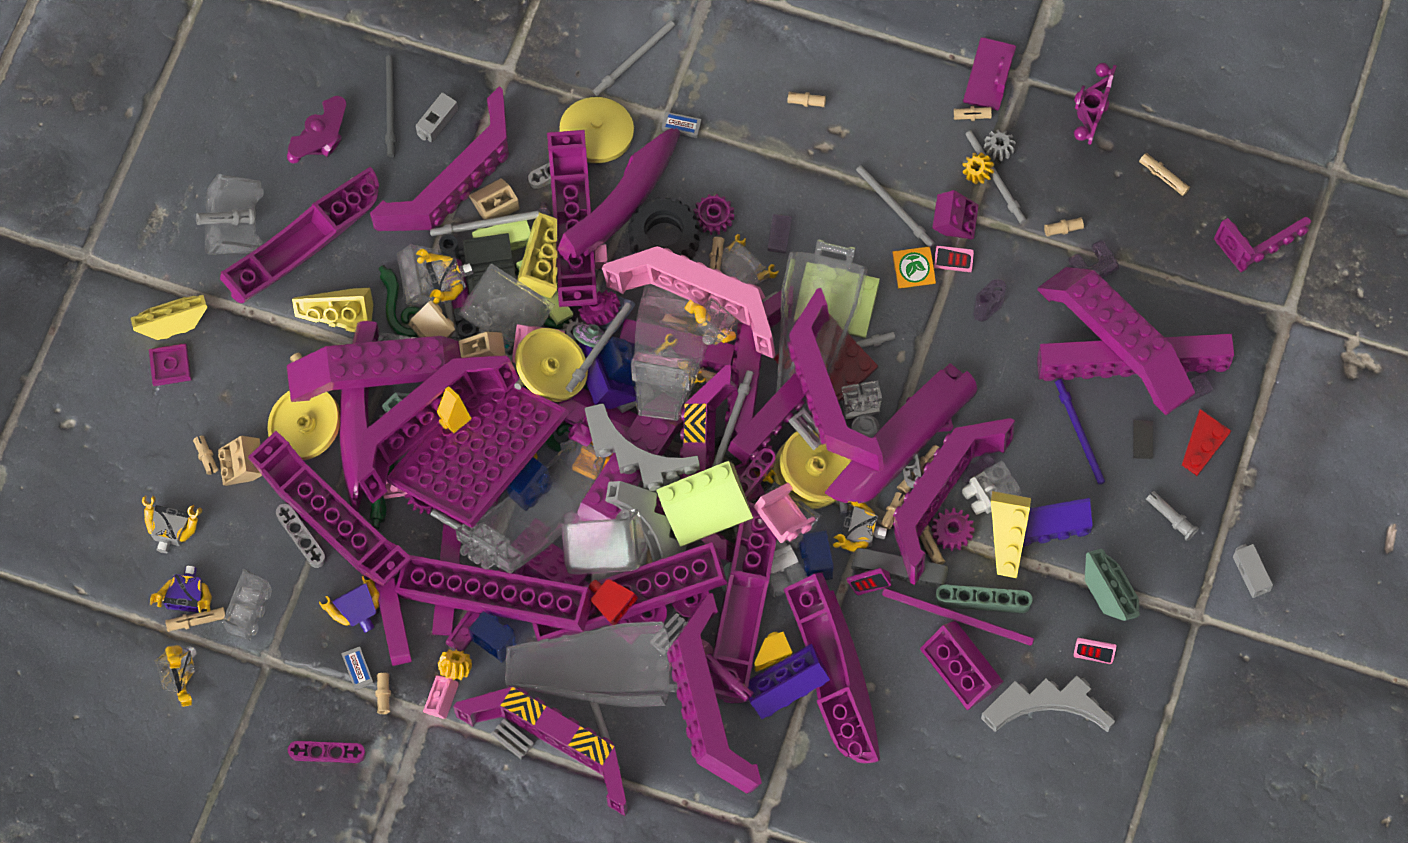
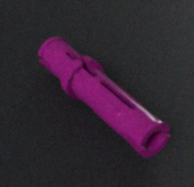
M710 653L706 655L709 670L720 678L731 692L734 691L744 702H747L754 692L749 690L739 677L736 678Z

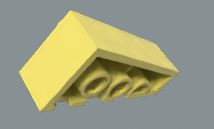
M539 212L533 222L515 285L548 298H552L557 290L556 218Z

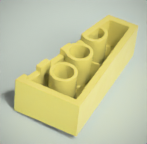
M992 491L991 508L997 575L1017 578L1031 498Z

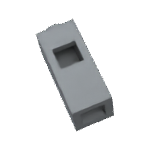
M441 93L416 124L417 135L422 140L433 142L458 111L457 101Z
M1244 544L1236 548L1233 559L1252 598L1270 592L1273 584L1254 544L1249 546Z

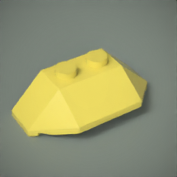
M204 295L183 297L149 308L137 316L131 317L133 330L156 340L167 339L179 333H186L196 327L207 309Z

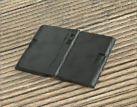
M509 233L463 240L466 264L470 263L472 269L467 272L471 301L517 295Z

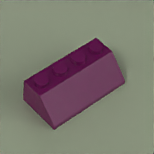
M582 388L571 399L560 401L559 405L566 408L569 412L563 421L570 425L582 422L586 414L584 408L595 405L590 391ZM617 407L612 409L605 408L612 424L624 437L638 415L629 410L621 413Z
M956 621L944 624L920 648L967 710L988 697L1003 683L1000 676Z

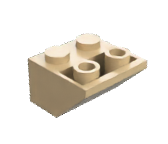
M502 178L469 195L483 220L507 216L520 209L518 198L510 185Z
M429 301L408 324L419 338L444 336L451 339L455 331L454 323L449 318L446 319L442 314L440 306L432 301Z
M484 332L459 341L461 358L506 355L503 336L500 332Z
M240 436L218 449L223 485L250 482L262 476L248 459V456L260 446V438Z

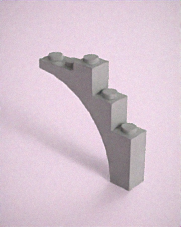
M603 403L584 408L596 457H608L615 453L620 474H632L640 469L644 489L655 491L664 486V478L673 479L680 474L690 475L700 470L698 456L669 458L654 455L637 448L616 430L607 415Z
M622 481L609 482L605 501L620 508L637 524L650 549L652 562L686 551L687 545L680 547L678 540L669 537L671 525L667 516L654 512L657 503V493Z
M1078 676L1061 692L1055 682L1048 681L1047 679L1030 694L1023 684H1018L1014 681L981 716V719L995 732L1009 721L1021 715L1044 710L1067 711L1083 716L1095 722L1107 732L1113 728L1115 723L1114 717L1108 711H1103L1093 697H1088L1091 691L1090 684L1084 678L1080 679Z

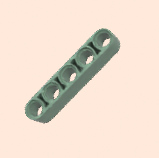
M958 585L939 586L935 597L936 603L946 608L1011 613L1028 612L1033 600L1032 595L1028 591ZM947 593L950 597L942 599L940 594ZM965 594L969 599L964 601L959 596ZM986 596L989 600L982 602L979 600V597ZM1004 597L1008 600V603L1003 604L998 599ZM1025 599L1028 604L1021 605L1018 600Z

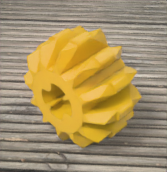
M980 152L979 155L973 153L972 158L966 157L968 163H963V166L966 168L963 170V174L967 175L966 179L968 181L972 180L974 184L978 182L984 184L985 178L991 180L989 173H994V170L991 168L995 165L990 161L991 158L988 155L985 156L984 153Z
M448 649L447 652H442L438 661L440 675H445L446 679L453 678V680L457 678L462 680L463 677H468L472 668L470 655L465 654L464 651H457V649L455 651Z

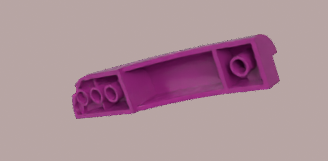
M677 128L666 130L634 153L629 159L623 178L604 202L563 234L557 251L566 261L572 257L575 259L582 253L585 256L590 254L613 236L631 218L632 214L636 213V209L640 205L642 206L657 185L671 159L680 136V131Z
M371 167L367 168L314 202L309 209L266 243L223 270L220 280L232 292L231 297L238 303H245L310 259L373 207L378 197L379 183L374 170Z
M358 322L352 344L380 341L381 335L377 322ZM369 387L342 389L340 399L339 433L342 467L350 506L357 512L359 511L364 492L357 480L363 432L369 428Z
M951 363L943 370H939L875 434L874 437L877 438L882 452L884 470L878 471L852 460L828 487L825 494L844 503L851 501L858 502L859 504L875 498L902 472L929 440L976 395L977 384L968 371L963 374Z
M749 501L747 502L753 519L738 525L727 578L728 584H726L712 655L736 678L739 677L747 688L776 546V536L753 507L755 504ZM710 670L716 698L722 699L726 703L744 702L734 691L731 692L728 686Z
M823 573L813 574L784 588V592L797 621L805 647L810 644L814 646L830 678L825 685L816 688L817 704L833 743L844 756L850 757L859 763L880 761L872 707L851 634L833 590H829Z

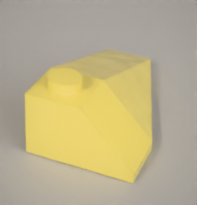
M353 288L292 299L295 317L313 322L320 321L329 324L331 327L345 328L346 331L355 332L358 322L372 321L373 300L370 288Z

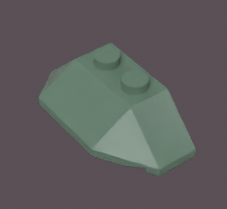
M1102 548L1088 552L1086 554L1085 582L1103 614L1123 621L1140 616L1139 598L1120 565L1105 554Z

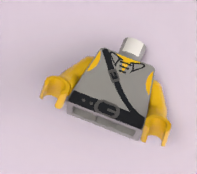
M146 495L143 497L142 503L146 506L144 509L146 527L153 540L159 542L157 551L168 553L170 544L180 546L182 542L189 539L195 533L198 522L197 516L202 513V508H198L197 513L193 511L194 505L188 508V512L159 505L152 507L156 501L155 496L151 497V503L147 502Z
M851 502V505H848L842 534L833 537L839 541L834 543L833 547L838 548L841 546L843 549L855 552L857 548L866 549L872 546L873 537L885 539L887 528L876 526L878 516L875 515V512L866 503L858 504V502Z

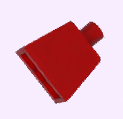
M595 579L588 587L594 593L591 598L592 603L614 627L638 599L635 593L610 579H607L603 585Z

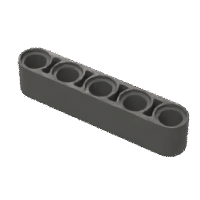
M857 548L854 552L852 570L864 573L882 568L890 572L891 579L910 583L902 556ZM925 561V571L916 584L933 588L946 585L949 568L941 564Z

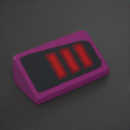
M882 568L846 578L856 595L891 586L890 572Z

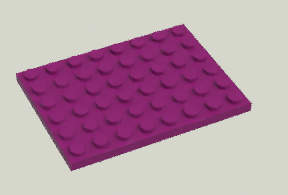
M514 386L508 392L502 390L477 393L464 404L471 417L469 422L455 433L449 428L444 429L440 424L409 450L387 476V482L473 528L567 417L569 412L566 408L538 394H534L524 387L518 390Z

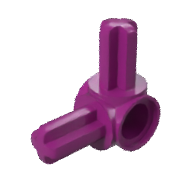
M585 414L581 423L578 422L572 428L569 427L568 437L587 447L591 443L592 438Z

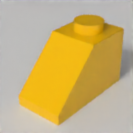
M448 386L445 389L437 413L441 418L439 423L444 429L449 428L455 433L469 422L471 417L460 396Z
M773 632L765 638L754 663L755 672L773 666L792 655V650L784 632Z

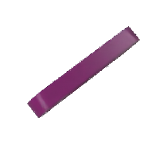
M294 741L290 743L287 749L290 758L295 761L360 763L366 756L365 749L358 743ZM306 746H308V756H306L305 752H298V755H295L292 751L296 747L306 751ZM314 747L322 748L320 756L315 757L311 754ZM334 748L342 749V754L339 757L331 755V751ZM345 748H348V752H355V749H358L361 754H358L355 758L353 754L347 753L348 758H345Z

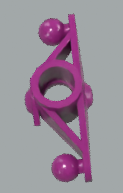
M1099 63L1095 68L1097 76L1106 78L1086 90L1085 86L1082 85L1081 90L1076 93L1074 99L1076 103L1075 109H1077L1078 118L1084 124V126H1079L1074 131V136L1077 140L1083 141L1088 139V144H1092L1101 117L1109 108L1108 96L1117 65H1113L1111 69L1108 64ZM1092 104L1096 106V108H1089L1086 105Z
M333 96L323 101L324 114L310 115L305 121V129L301 132L300 136L291 137L287 153V160L290 163H298L301 157L306 155H325L329 157L334 152L342 139L338 132L346 108V101L343 97Z

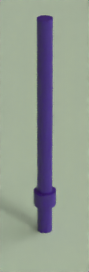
M1062 379L1055 381V384L1060 393V401L1065 405L1098 485L1105 483L1104 477L1073 407L1070 392H1067Z

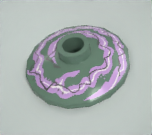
M579 324L573 330L574 337L589 347H595L605 331L594 324ZM610 339L608 340V342L605 344L604 347L608 346Z

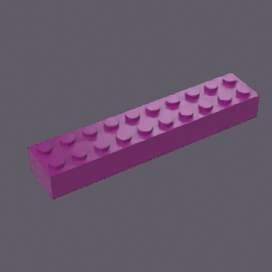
M1232 334L1164 337L1173 346L1186 373L1189 371L1204 373L1208 370L1223 372L1230 368L1234 357ZM1103 341L1040 344L1037 356L1039 379H1044L1045 381H1053L1058 378L1072 380L1076 377L1091 379L1095 376L1110 378L1114 375L1129 377L1132 374H1136Z
M713 542L599 580L603 585L607 579H610L632 591L638 597L621 620L728 584L717 547ZM592 603L584 632L537 623L532 624L537 642L542 646H546L611 623Z
M409 555L412 560L401 569L395 588L396 593L403 599L584 632L592 604L591 598L593 597V593L588 587Z

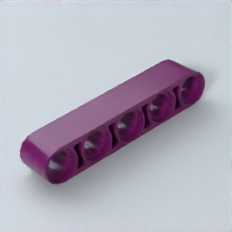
M769 448L762 449L739 477L741 485H748V490L744 493L746 500H748L777 462L776 454ZM771 454L773 459L771 462L765 463L762 460L763 456ZM753 469L760 470V476L758 478H752L750 476V473Z
M393 577L385 586L375 582L376 589L379 592L378 600L392 666L412 662L399 597L395 591V578Z

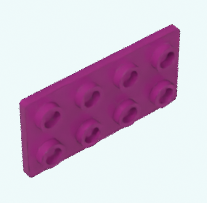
M983 37L980 38L963 99L964 103L984 108L991 107L992 110L996 111L1000 109L1016 50L1015 45Z
M527 528L507 550L508 555L522 563L518 575L579 586L590 573L589 567L530 528Z

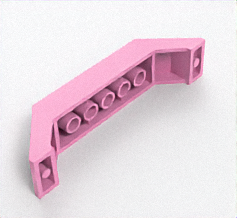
M658 246L603 265L602 269L608 288L624 294L626 290L653 284L688 300L691 299L695 303L751 326L756 351L774 358L775 350L772 333L759 290L753 284H746L734 276L729 277L717 269L713 270L706 267L701 262L696 263L684 255H677L668 248L663 249Z

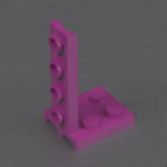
M1304 217L1252 248L1248 239L1243 237L1238 231L1236 224L1227 218L1221 222L1214 240L1240 273H1242L1253 262H1260L1268 253L1273 254L1283 244H1290L1298 235L1300 237L1305 235L1309 231L1308 227L1312 221L1308 217Z

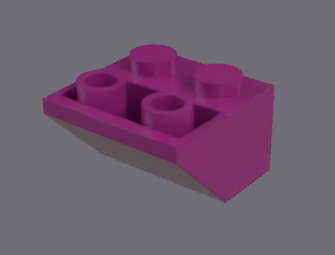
M955 190L937 194L932 228L945 236L974 239L979 205Z

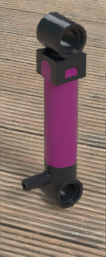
M448 234L440 238L439 248L441 255L456 259L460 274L457 273L455 275L454 271L451 272L450 270L446 278L449 291L452 289L450 284L455 280H461L460 284L463 285V291L455 300H451L460 340L477 335V327L461 257L465 256L464 249H459L457 239L453 235ZM447 245H453L450 249L445 248ZM466 329H471V330H472L471 333H468V334L464 333V331H465Z

